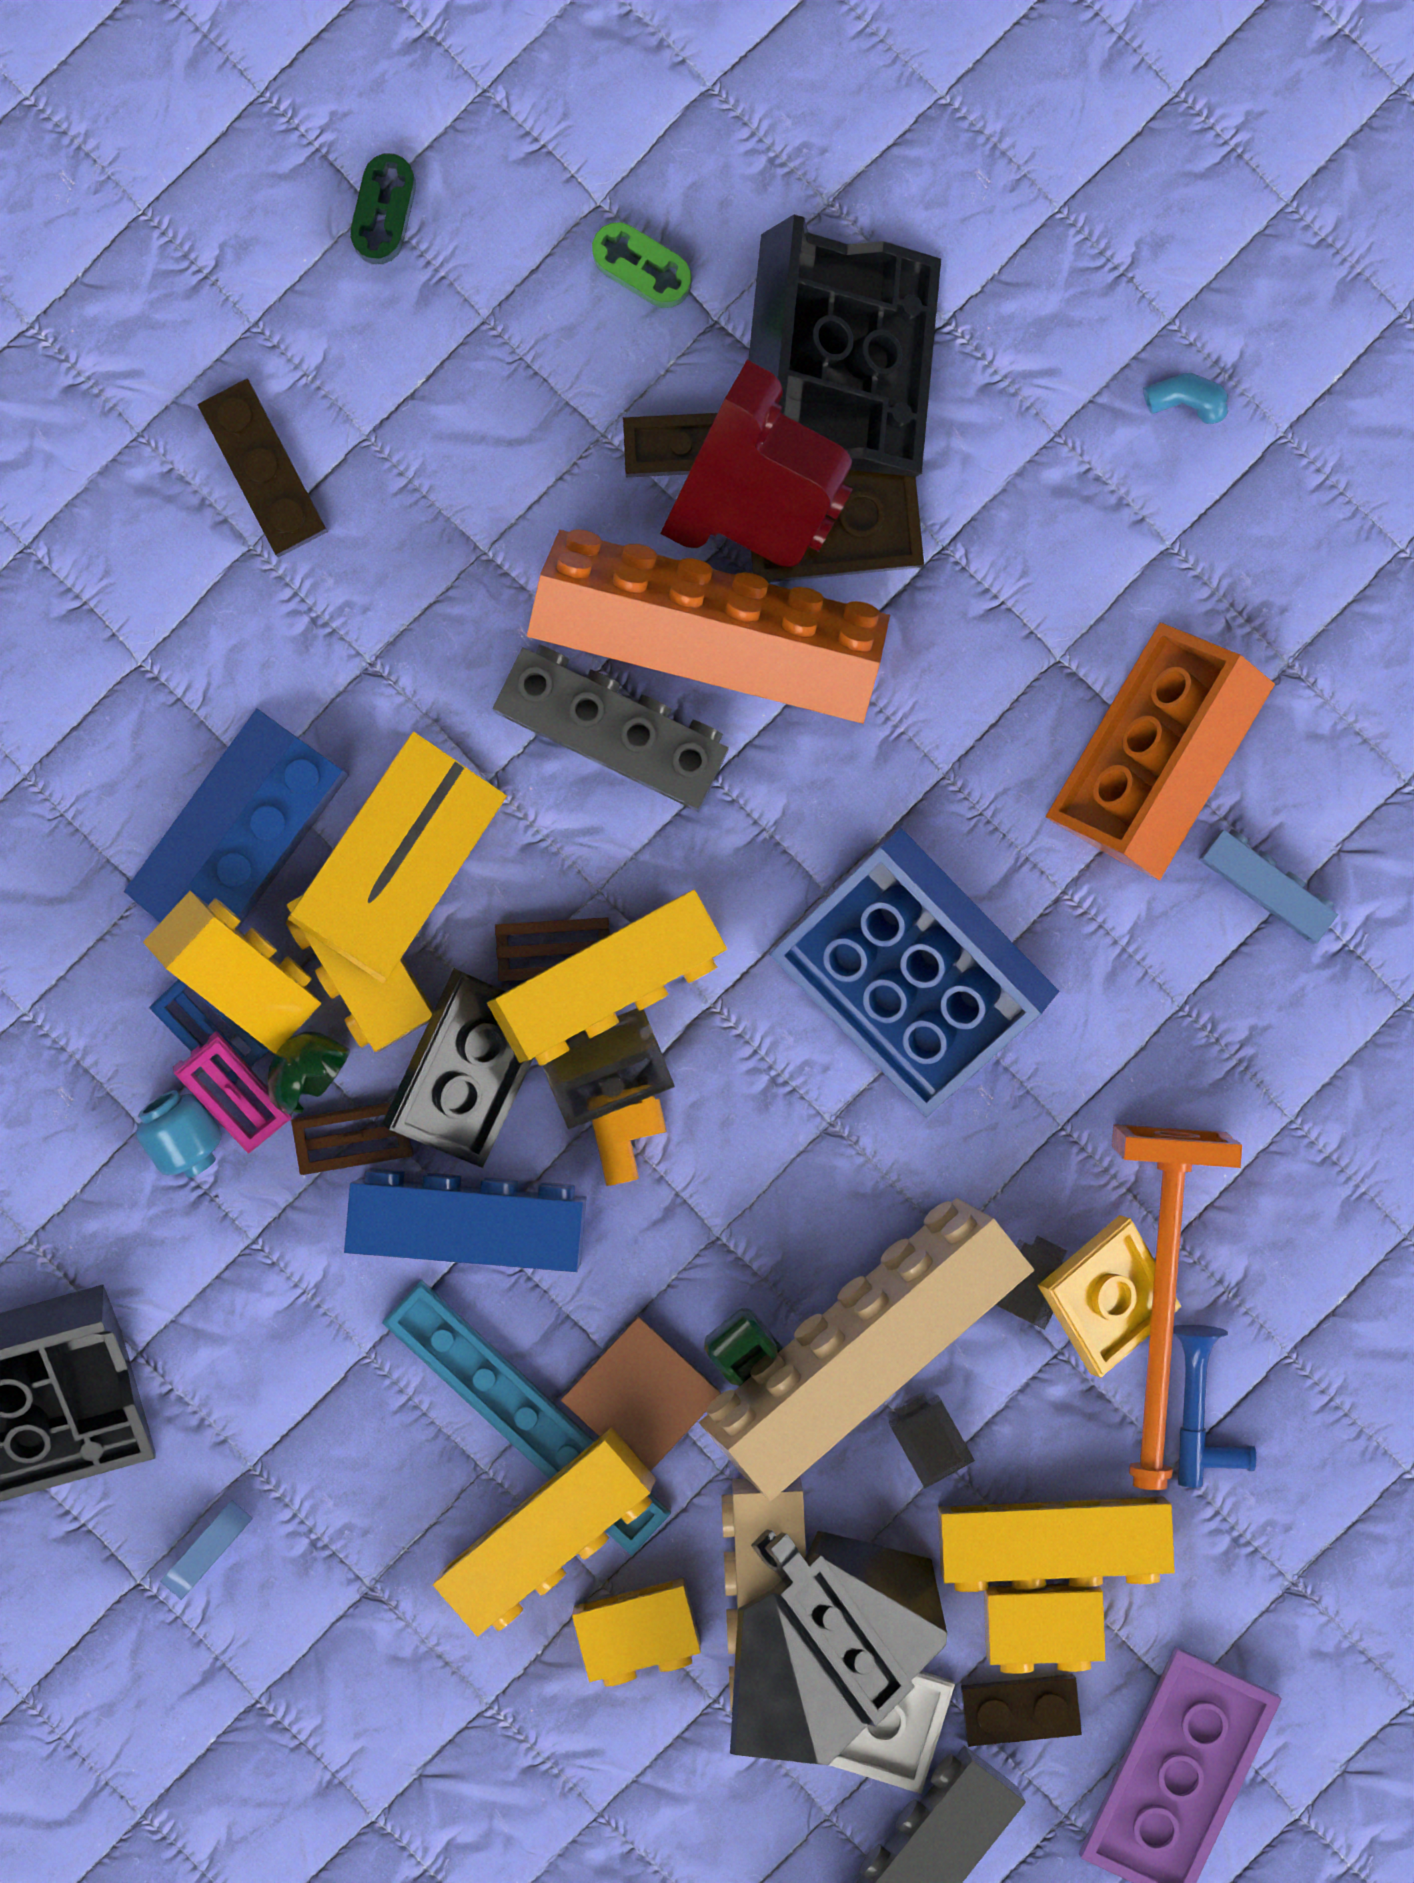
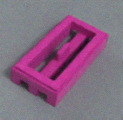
M217 1031L208 1037V1042L204 1046H198L190 1052L191 1056L184 1062L181 1060L173 1066L174 1074L248 1154L292 1118V1115L286 1114L274 1106L268 1095V1086ZM217 1053L274 1116L267 1120L211 1059L212 1056ZM201 1066L258 1129L250 1135L193 1073Z

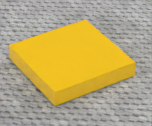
M1121 1215L1116 1217L1038 1285L1088 1372L1100 1378L1150 1335L1155 1260L1131 1218ZM1177 1298L1175 1303V1312H1177L1182 1307Z

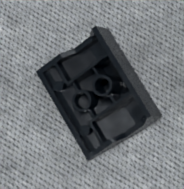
M794 214L761 234L748 360L770 371L780 381L783 390L782 397L778 403L783 406L780 412L843 447L850 455L852 461L850 470L913 477L922 474L941 258L885 241L845 244L809 233L805 218Z
M104 1285L0 1313V1502L156 1458L155 1448L122 1331Z

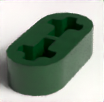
M381 154L374 157L367 164L363 173L352 220L350 238L356 253L364 261L371 264H385L399 255L404 243L414 200L416 179L410 164L403 157L396 154ZM389 168L397 169L399 180L405 182L404 186L393 187L389 203H381L383 190L380 183L376 182L375 179L377 176L386 177ZM378 214L386 215L384 229L386 234L392 237L390 243L381 242L378 250H370V244L362 234L364 231L370 232L375 229Z

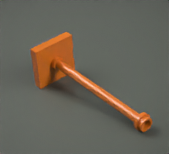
M1113 1124L1112 1147L1124 1160L1157 1162V1169L1162 1170L1140 1462L1130 1464L1129 1474L1133 1476L1132 1485L1134 1487L1147 1490L1167 1489V1480L1172 1478L1173 1472L1172 1467L1163 1464L1185 1174L1186 1172H1192V1165L1241 1168L1242 1144L1234 1140L1227 1132Z

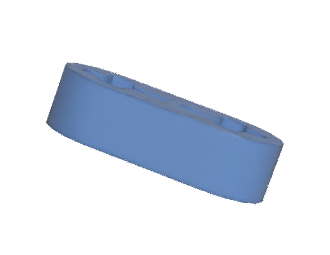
M231 1500L160 1582L182 1600L253 1518Z

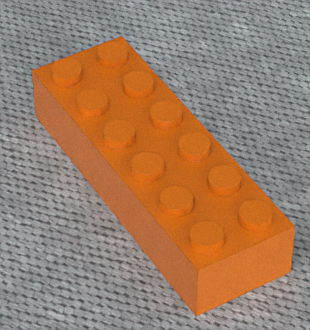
M559 529L540 573L527 637L864 724L881 662L890 615L879 612L876 607L865 602L852 601L846 604L824 598L821 593L811 588L794 587L788 589L769 584L766 579L753 573L743 572L734 575L715 570L711 565L699 559L684 558L676 560L657 555L653 549L641 544L622 546L603 541L597 534L587 530L575 529L568 532Z

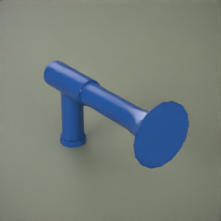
M1205 1325L1174 1326L1173 1334L1180 1340L1185 1354L1183 1427L1180 1428L1178 1485L1187 1488L1203 1487L1204 1468L1247 1469V1471H1255V1446H1247V1448L1205 1446L1206 1429L1204 1428L1208 1360L1214 1344L1219 1338L1227 1336L1228 1331Z

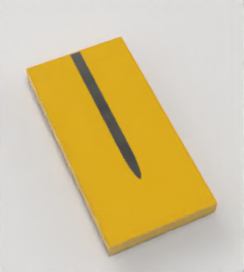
M413 731L287 919L384 983L446 891L507 795Z

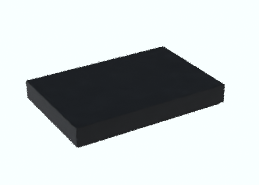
M453 969L381 1125L481 1168L484 1167L533 1061L531 1059L519 1063L487 1004L490 1000L507 991L458 969Z

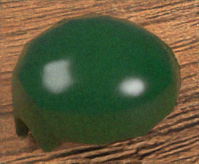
M302 1032L291 1037L280 1047L269 1066L268 1095L270 1101L277 1109L291 1115L293 1112L302 1113L304 1108L299 1104L300 1095L321 1096L345 1064L350 1054V1049L318 1032Z

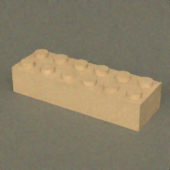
M958 1198L952 1202L946 1201L939 1204L925 1217V1226L910 1239H901L895 1242L882 1254V1263L866 1277L860 1276L847 1283L838 1293V1301L822 1315L815 1314L802 1322L794 1332L795 1339L777 1353L774 1359L768 1354L762 1357L751 1369V1377L735 1391L727 1390L710 1403L707 1408V1415L698 1423L737 1470L770 1502L1034 1271V1268L993 1217Z

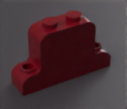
M747 359L720 407L660 534L688 548H699L707 542L710 535L716 538L718 534H721L775 564L786 567L795 566L800 563L808 547L819 552L835 522L825 515L827 514L837 519L853 488L843 483L852 465L850 455L837 443L782 414L780 411L783 406L778 404L783 393L780 381L773 373Z

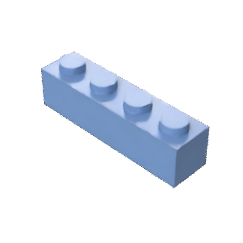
M1233 829L1229 833L1226 830L1219 831L1198 860L1311 944L1318 943L1339 915L1332 910L1334 904L1318 892L1313 896L1303 888L1306 883L1290 871L1285 875L1274 866L1277 864V861L1264 851L1260 850L1258 853H1255L1248 848L1246 844L1249 841Z

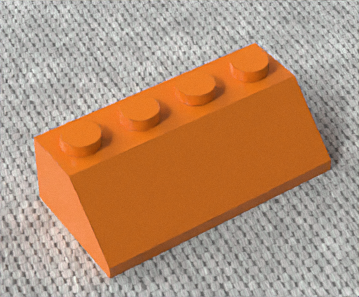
M1160 622L1045 817L1116 860L1160 881L1275 686V683L1242 655Z

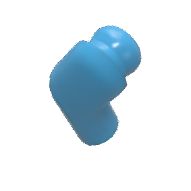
M1183 373L1143 387L1144 399L1151 414L1185 404L1197 409L1198 417L1202 422L1214 424L1222 421L1229 411L1226 404L1228 394L1222 385L1194 373Z

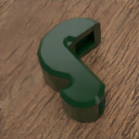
M747 1308L738 1310L707 1335L704 1341V1350L712 1362L732 1385H738L739 1387L751 1377V1369L762 1357L768 1354L774 1359L777 1353L783 1349L756 1314Z

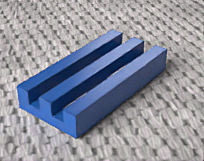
M180 979L149 1007L191 1052L196 1047L204 1045L167 1008L174 1000L209 1037L217 1031L251 1069L254 1067V1064L270 1051L205 1000L251 1048V1051L245 1056L183 992L188 986ZM214 1056L211 1057L230 1080L236 1084L240 1079L233 1070L229 1072Z

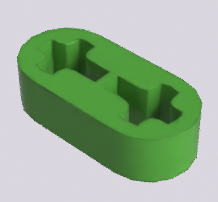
M622 222L605 225L596 233L592 243L593 259L597 268L604 275L651 304L661 308H672L681 304L686 299L691 289V271L687 262L678 254L634 227ZM621 237L627 239L628 252L639 259L638 264L634 265L621 257L614 264L608 262V250L603 245L607 241L616 244L620 241ZM647 265L661 273H665L669 267L675 268L677 270L676 281L681 286L677 290L667 287L663 293H659L655 290L656 279L644 270Z

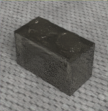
M635 1008L618 1015V1024L590 1039L585 1030L565 1040L570 1048L568 1052L542 1065L568 1130L675 1087L644 1009L638 1011Z

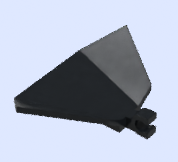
M767 1529L751 1546L761 1560L779 1575L781 1581L771 1590L738 1608L730 1754L829 1765L868 1725L876 1727L915 1687L912 1680L946 1646L947 1629L931 1558L823 1531H817L807 1555L803 1558L787 1533L781 1532L776 1536L773 1530Z

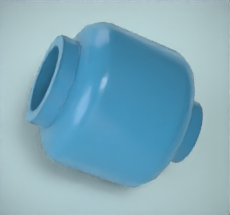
M172 1090L156 1098L140 1111L138 1116L142 1121L136 1130V1138L156 1168L163 1175L168 1176L184 1172L187 1178H192L205 1171L215 1162L216 1158L212 1152L219 1145L222 1133L205 1106L193 1094L179 1095L176 1090Z

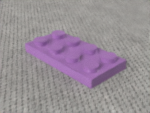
M1175 1646L1079 1851L1081 1859L1132 1883H1197L1282 1698L1272 1691Z

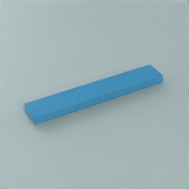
M423 1280L383 1320L382 1324L547 1478L553 1477L595 1441ZM652 1493L648 1497L653 1502L635 1520L626 1524L620 1518L605 1531L631 1556L671 1514V1511Z

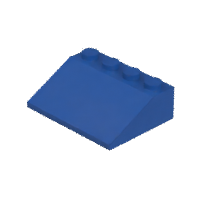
M899 828L769 954L926 1118L1038 1018L1059 993V990L902 828Z

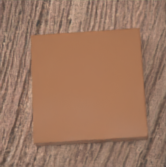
M638 1315L561 1398V1401L599 1437L612 1427L651 1472L702 1417L710 1403L722 1392Z

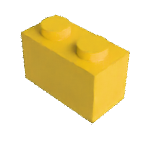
M684 1577L575 1605L573 1608L572 1618L589 1683L603 1679L604 1686L606 1687L620 1685L636 1679V1670L658 1665L660 1672L677 1670L692 1664L691 1656L701 1653V1642Z
M1046 1584L1044 1588L1029 1590L1014 1589L1012 1586H989V1589L984 1591L986 1656L990 1665H1000V1672L1010 1674L1029 1673L1034 1671V1664L1057 1663V1669L1060 1671L1077 1672L1090 1670L1091 1662L1106 1661L1103 1591L1099 1586L1074 1587L1069 1584Z

